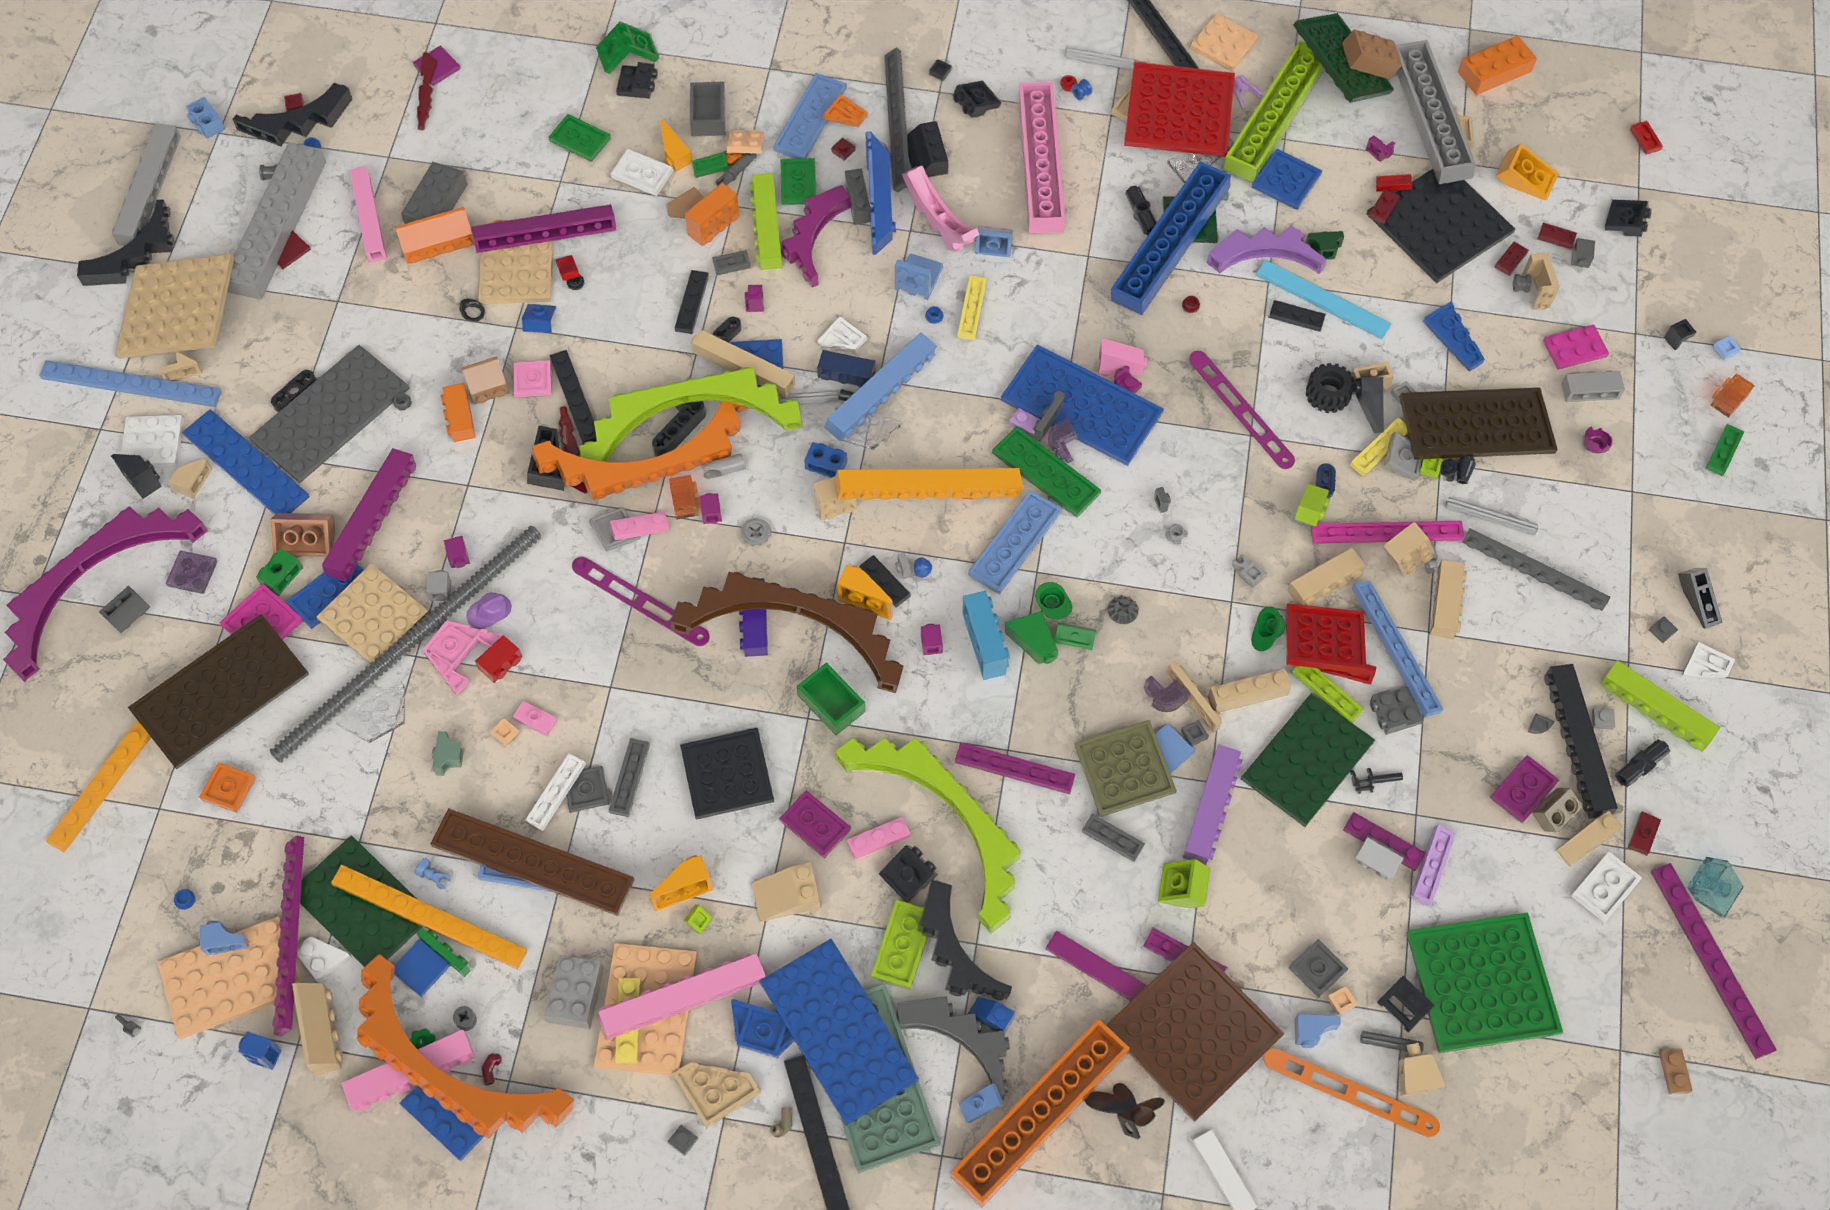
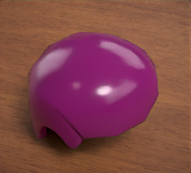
M1589 427L1584 434V446L1592 453H1606L1612 446V437L1609 433L1602 431V428L1593 430L1592 427Z

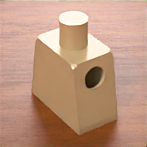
M1419 1043L1406 1045L1409 1058L1399 1060L1401 1095L1445 1088L1446 1085L1434 1055H1422Z

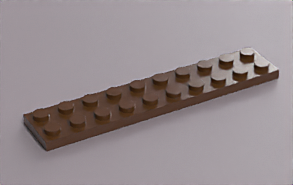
M449 808L430 843L436 849L615 916L619 915L635 880L633 876Z

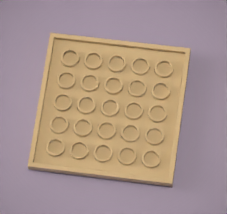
M229 253L136 266L115 356L121 359L216 347L235 257Z

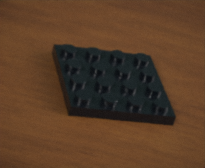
M758 727L680 744L696 820L774 802Z

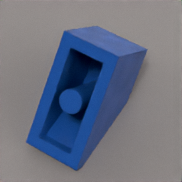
M979 996L968 1014H975L976 1020H980V1023L995 1032L1003 1031L1004 1035L1015 1016L1013 1010L998 1001Z

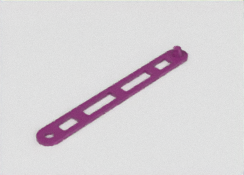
M1202 351L1192 352L1189 357L1190 364L1275 463L1282 469L1293 467L1295 458L1210 358ZM1207 365L1216 374L1212 379L1203 371V368ZM1223 382L1241 404L1234 407L1217 385ZM1248 411L1266 433L1260 437L1242 414ZM1271 440L1281 449L1277 454L1267 445ZM1284 458L1288 459L1287 463L1283 462Z
M578 557L572 562V569L577 575L671 630L673 609L586 557ZM593 568L605 575L601 581L588 575ZM614 580L637 594L638 597L633 602L608 586ZM646 601H649L672 615V617L666 622L642 606ZM701 626L692 629L690 635L671 630L696 646H704L710 639L709 632ZM703 635V638L697 639V636Z

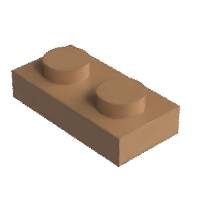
M1683 1050L1660 1051L1659 1056L1669 1095L1691 1093L1693 1090Z

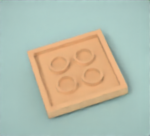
M1216 14L1192 42L1190 49L1233 71L1258 41L1259 35Z

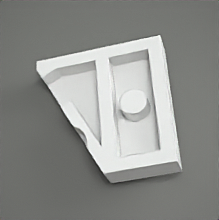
M839 317L817 342L820 346L857 352L868 339L866 335L842 317Z
M1698 642L1682 676L1726 678L1735 659Z

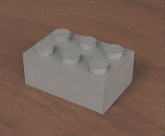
M559 956L545 1015L549 1023L590 1029L604 970L601 961Z

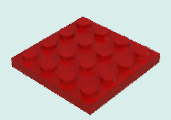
M1287 603L1286 665L1365 673L1364 611Z

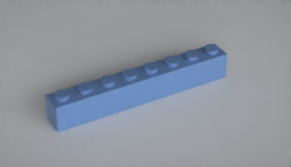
M920 332L827 418L824 428L840 442L845 437L849 438L853 434L854 428L857 426L861 427L868 415H874L880 404L884 405L892 393L896 394L903 383H908L911 380L914 372H920L924 367V363L926 361L930 362L936 354L934 352L937 345Z

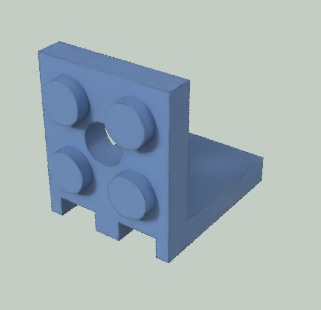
M911 253L906 262L897 259L895 263V290L898 291L899 288L904 289L910 295H923L925 300H928L942 271L943 263Z

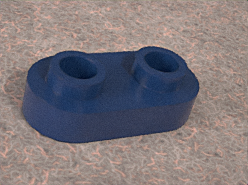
M1324 463L1317 469L1315 486L1329 490L1327 498H1331L1335 491L1336 470L1331 464Z

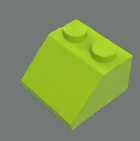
M1196 859L1164 863L1158 902L1184 908L1205 907L1210 868Z

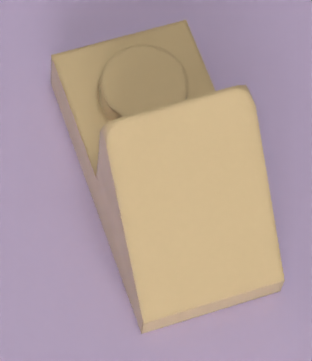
M176 352L177 363L159 367L163 379L171 381L202 374L195 360L179 352Z

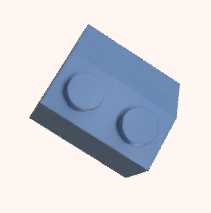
M978 226L977 230L980 235L976 236L975 254L1010 258L1013 230Z

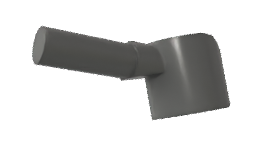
M119 1014L115 1016V1019L124 1026L123 1032L131 1037H135L133 1031L136 1028L141 1030V1027L133 1021H126Z

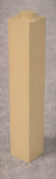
M700 330L692 338L693 353L732 372L744 367L754 368L758 385L776 384L778 394L787 398L795 386L794 374L710 333Z

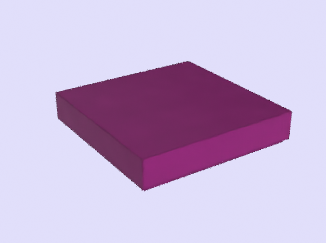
M441 45L428 53L437 61L431 80L433 86L461 69L460 65ZM422 57L413 62L414 67L419 72H421Z

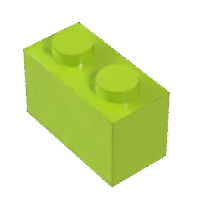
M1307 484L1294 520L1316 527L1318 521L1323 520L1326 512L1325 509L1328 508L1330 499L1327 498L1329 490Z

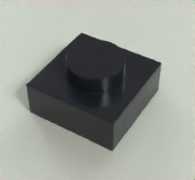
M937 59L929 69V75L944 81L951 72L952 65Z

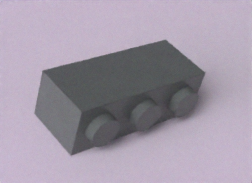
M862 168L846 170L845 185L847 194L850 197V209L854 225L871 223L870 203Z

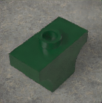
M1343 231L1308 233L1306 243L1317 253L1322 254L1325 259H1335L1337 250L1342 245L1344 233Z

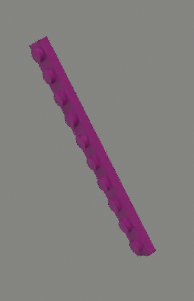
M298 835L288 841L284 848L286 859L283 866V871L285 872L282 883L283 899L280 905L282 909V917L279 922L281 932L278 940L279 957L276 963L278 975L275 981V986L277 987L274 999L275 1016L272 1022L274 1027L273 1035L283 1036L291 1031L293 1023L294 992L292 984L295 983L304 851V837Z
M1669 863L1651 871L1653 878L1755 1060L1777 1051L1672 864Z

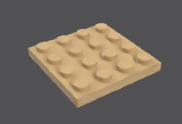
M553 241L481 252L479 302L481 304L551 302Z
M371 563L316 618L370 664L371 662L374 663V659L379 658L380 654L383 655L385 650L388 651V647L393 646L394 642L397 643L399 638L402 639L403 634H407L408 630L411 631L412 626H417L416 623H420L421 619L425 618V615L429 614V612Z

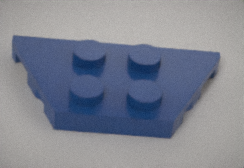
M731 1000L738 1047L778 1058L794 1042L777 1012L738 1000Z

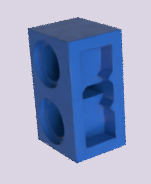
M812 442L804 459L805 469L827 477H835L838 470L845 469L847 453L841 449L827 447L822 443Z
M248 1031L245 1037L241 1038L238 1045V1052L250 1063L270 1070L274 1069L282 1052L271 1039Z

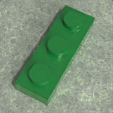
M1727 424L1705 469L1724 476L1745 431Z
M422 927L416 933L419 939L447 961L463 977H466L470 972L467 966L468 961L460 954L455 956L452 953L453 949L446 942L441 944L437 940L439 937L432 930L426 931Z

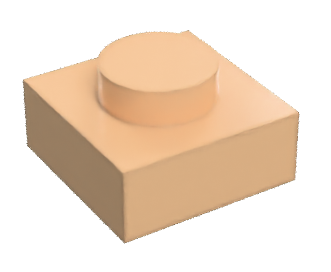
M504 718L490 731V734L505 747L519 733L518 729Z
M1346 986L1327 997L1338 1016L1357 1006L1356 1001Z

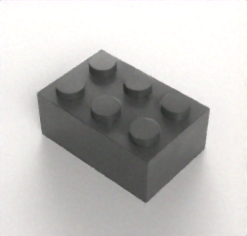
M724 82L690 83V128L692 136L726 135V95Z

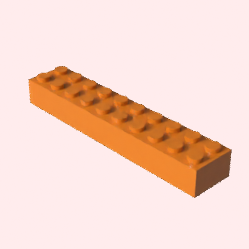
M1097 1019L951 1171L950 1178L982 1208L1128 1055L1130 1047L1101 1020Z

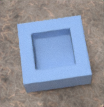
M1730 336L1716 342L1713 346L1723 360L1738 354L1741 350Z

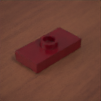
M1543 222L1537 239L1572 250L1577 232Z
M1514 241L1494 268L1510 276L1527 255L1529 249Z
M1642 811L1638 817L1628 848L1647 856L1650 853L1661 819Z

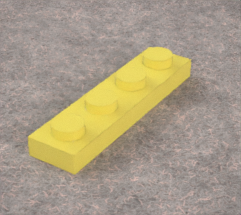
M969 276L957 338L976 339L987 278Z
M1397 418L1351 461L1350 467L1365 477L1387 455L1392 433L1396 432L1403 437L1408 435L1405 422Z
M619 978L618 1004H621V1001L628 997H633V999L640 997V978ZM639 1029L616 1037V1064L638 1063Z

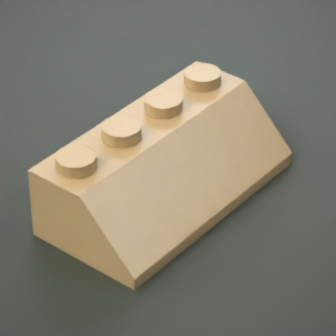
M323 983L292 984L305 1065L316 1076L341 1069L340 1062L343 1061V1054L337 1046L340 1036L337 1028H334L336 1014L335 1010L331 1009L330 1002L333 1001L331 989H327Z

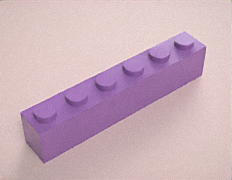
M1218 744L1183 858L1188 860L1196 859L1204 865L1207 864L1208 859H1213L1216 848L1212 846L1214 841L1218 842L1221 833L1218 826L1219 823H1224L1227 812L1223 811L1224 806H1229L1232 794L1228 793L1230 787L1234 788L1237 777L1234 776L1235 770H1240L1243 761L1239 759L1241 751Z

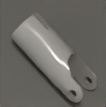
M740 453L706 463L702 466V469L707 471L704 473V477L711 479L745 470L746 467L743 456Z

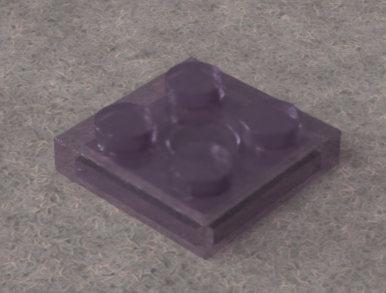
M180 550L167 578L166 585L172 588L204 594L218 561L215 557Z

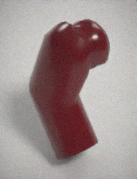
M491 1053L486 1057L481 1067L484 1085L495 1083L493 1068L502 1062L500 1054Z

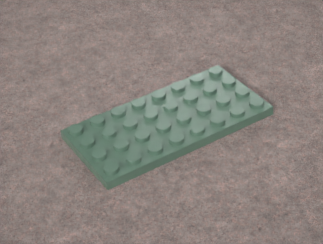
M883 984L865 990L871 1003L915 1071L886 985ZM919 1081L847 1126L841 1119L858 1173L940 1145Z

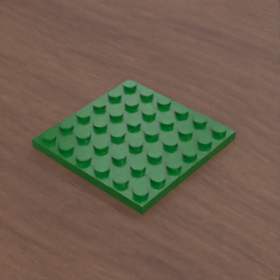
M1528 912L1407 931L1406 934L1422 993L1435 1005L1428 1013L1438 1053L1549 1037L1563 1033Z

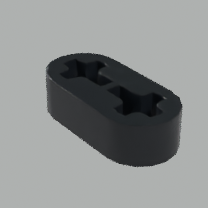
M729 317L713 332V335L716 337L720 336V339L730 342L742 329L740 319Z

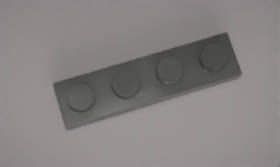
M630 738L609 807L610 814L629 817L650 747L648 741Z

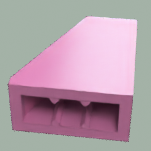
M1101 339L1099 374L1115 375L1119 369L1128 366L1130 368L1129 374L1142 375L1143 368H1147V357H1144V350Z

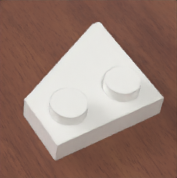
M311 936L297 946V956L317 982L351 958L347 952Z

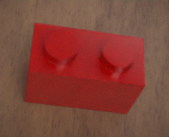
M502 635L475 660L477 668L495 683L497 680L502 679L512 666L514 667L520 662L522 654L516 645Z

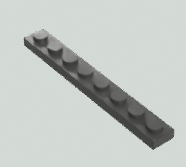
M1469 528L1462 542L1469 548L1476 549L1488 557L1501 561L1506 566L1519 570L1522 574L1529 575L1541 583L1554 587L1557 591L1564 592L1576 600L1589 604L1594 609L1603 611L1609 602L1610 596Z

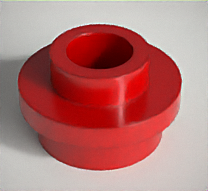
M1071 75L1063 76L1060 80V85L1065 91H1072V85L1077 84V79Z

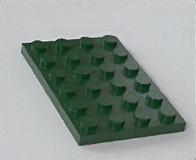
M1338 13L1296 20L1293 24L1297 33L1306 42L1307 47L1311 49L1316 59L1325 68L1326 73L1331 76L1335 85L1342 91L1345 99L1350 103L1388 95L1393 92L1394 88L1386 78L1349 67L1342 42L1352 31Z
M1310 694L1246 770L1241 780L1302 826L1306 827L1373 745L1375 739L1353 723H1350L1345 717L1316 696Z
M351 835L302 879L300 904L365 967L378 954L388 960L423 926L331 884L340 866L343 865L416 898Z

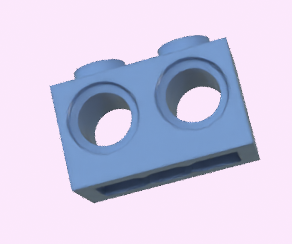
M205 97L186 106L189 112L187 114L191 123H196L195 127L200 134L203 133L207 139L225 130L221 118Z

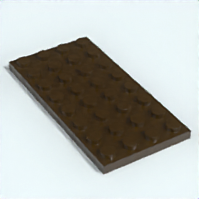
M1540 387L1401 393L1399 396L1414 460L1462 458L1466 455L1471 457L1555 454L1558 450Z
M260 614L131 704L128 709L177 770L307 677L309 672L264 616Z

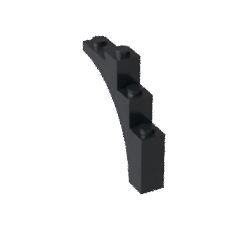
M164 199L156 200L155 209L149 222L131 242L108 255L78 262L77 277L83 286L126 284L129 269H135L138 265L149 264L152 260V253L172 252L175 238L169 231L168 217L171 216V211Z
M932 879L917 931L922 932V935L926 937H937L931 961H935V964L942 967L951 966L945 990L954 996H965L969 988L976 994L982 995L986 993L991 995L993 999L1007 1000L1012 986L997 981L983 972L970 960L957 939L950 915L952 885Z

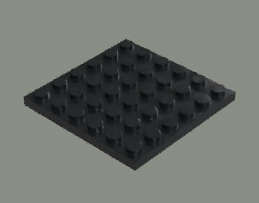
M1433 169L1412 181V190H1398L1395 192V194L1400 195V198L1385 224L1372 219L1436 283L1486 252L1515 231V228L1465 180L1439 184ZM1373 207L1367 210L1366 215L1369 216Z

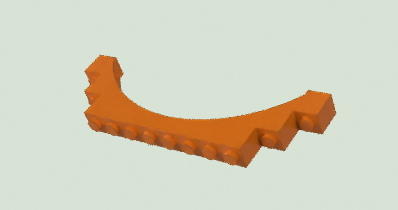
M722 401L716 414L695 437L668 453L650 459L633 462L595 461L565 452L551 445L550 441L532 446V456L540 474L544 472L549 473L558 468L565 487L570 485L576 486L584 481L591 500L603 499L609 494H618L625 489L637 488L644 483L656 482L662 477H671L678 472L690 471L697 466L731 456L732 445L728 436H734L740 432L741 426L736 412H743L748 407Z
M378 954L361 970V982L369 990L359 999V1011L365 1018H368L357 1028L359 1044L372 1050L380 1060L384 1059L388 1062L394 1071L405 1075L411 1084H417L421 1087L427 1096L438 1100L444 1109H450L460 1121L471 1125L477 1134L484 1135L489 1139L505 1121H507L512 1129L523 1133L538 1116H541L545 1123L551 1124L556 1128L573 1110L575 1099L558 1087L555 1091L538 1094L499 1093L466 1084L438 1069L410 1042L396 1016L390 987V980L394 978L395 965Z

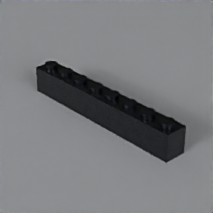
M1574 665L1550 666L1544 679L1550 689V700L1554 703L1556 709L1555 717L1561 725V737L1565 739L1567 745L1566 753L1572 762V773L1577 778V790L1583 798V810L1587 812L1589 819L1600 817L1608 811L1613 815L1618 807Z

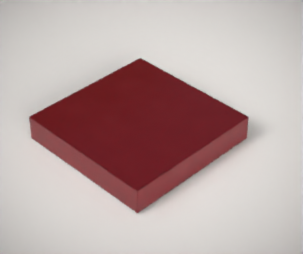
M292 230L277 264L282 269H285L311 250L310 246Z

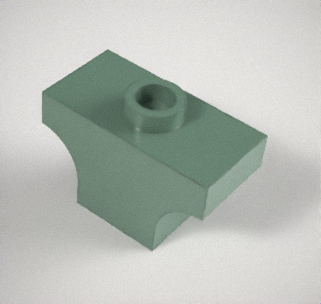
M445 731L438 732L436 747H433L432 759H434L432 769L436 776H444L445 772L450 768L462 767L464 747L459 741H451Z

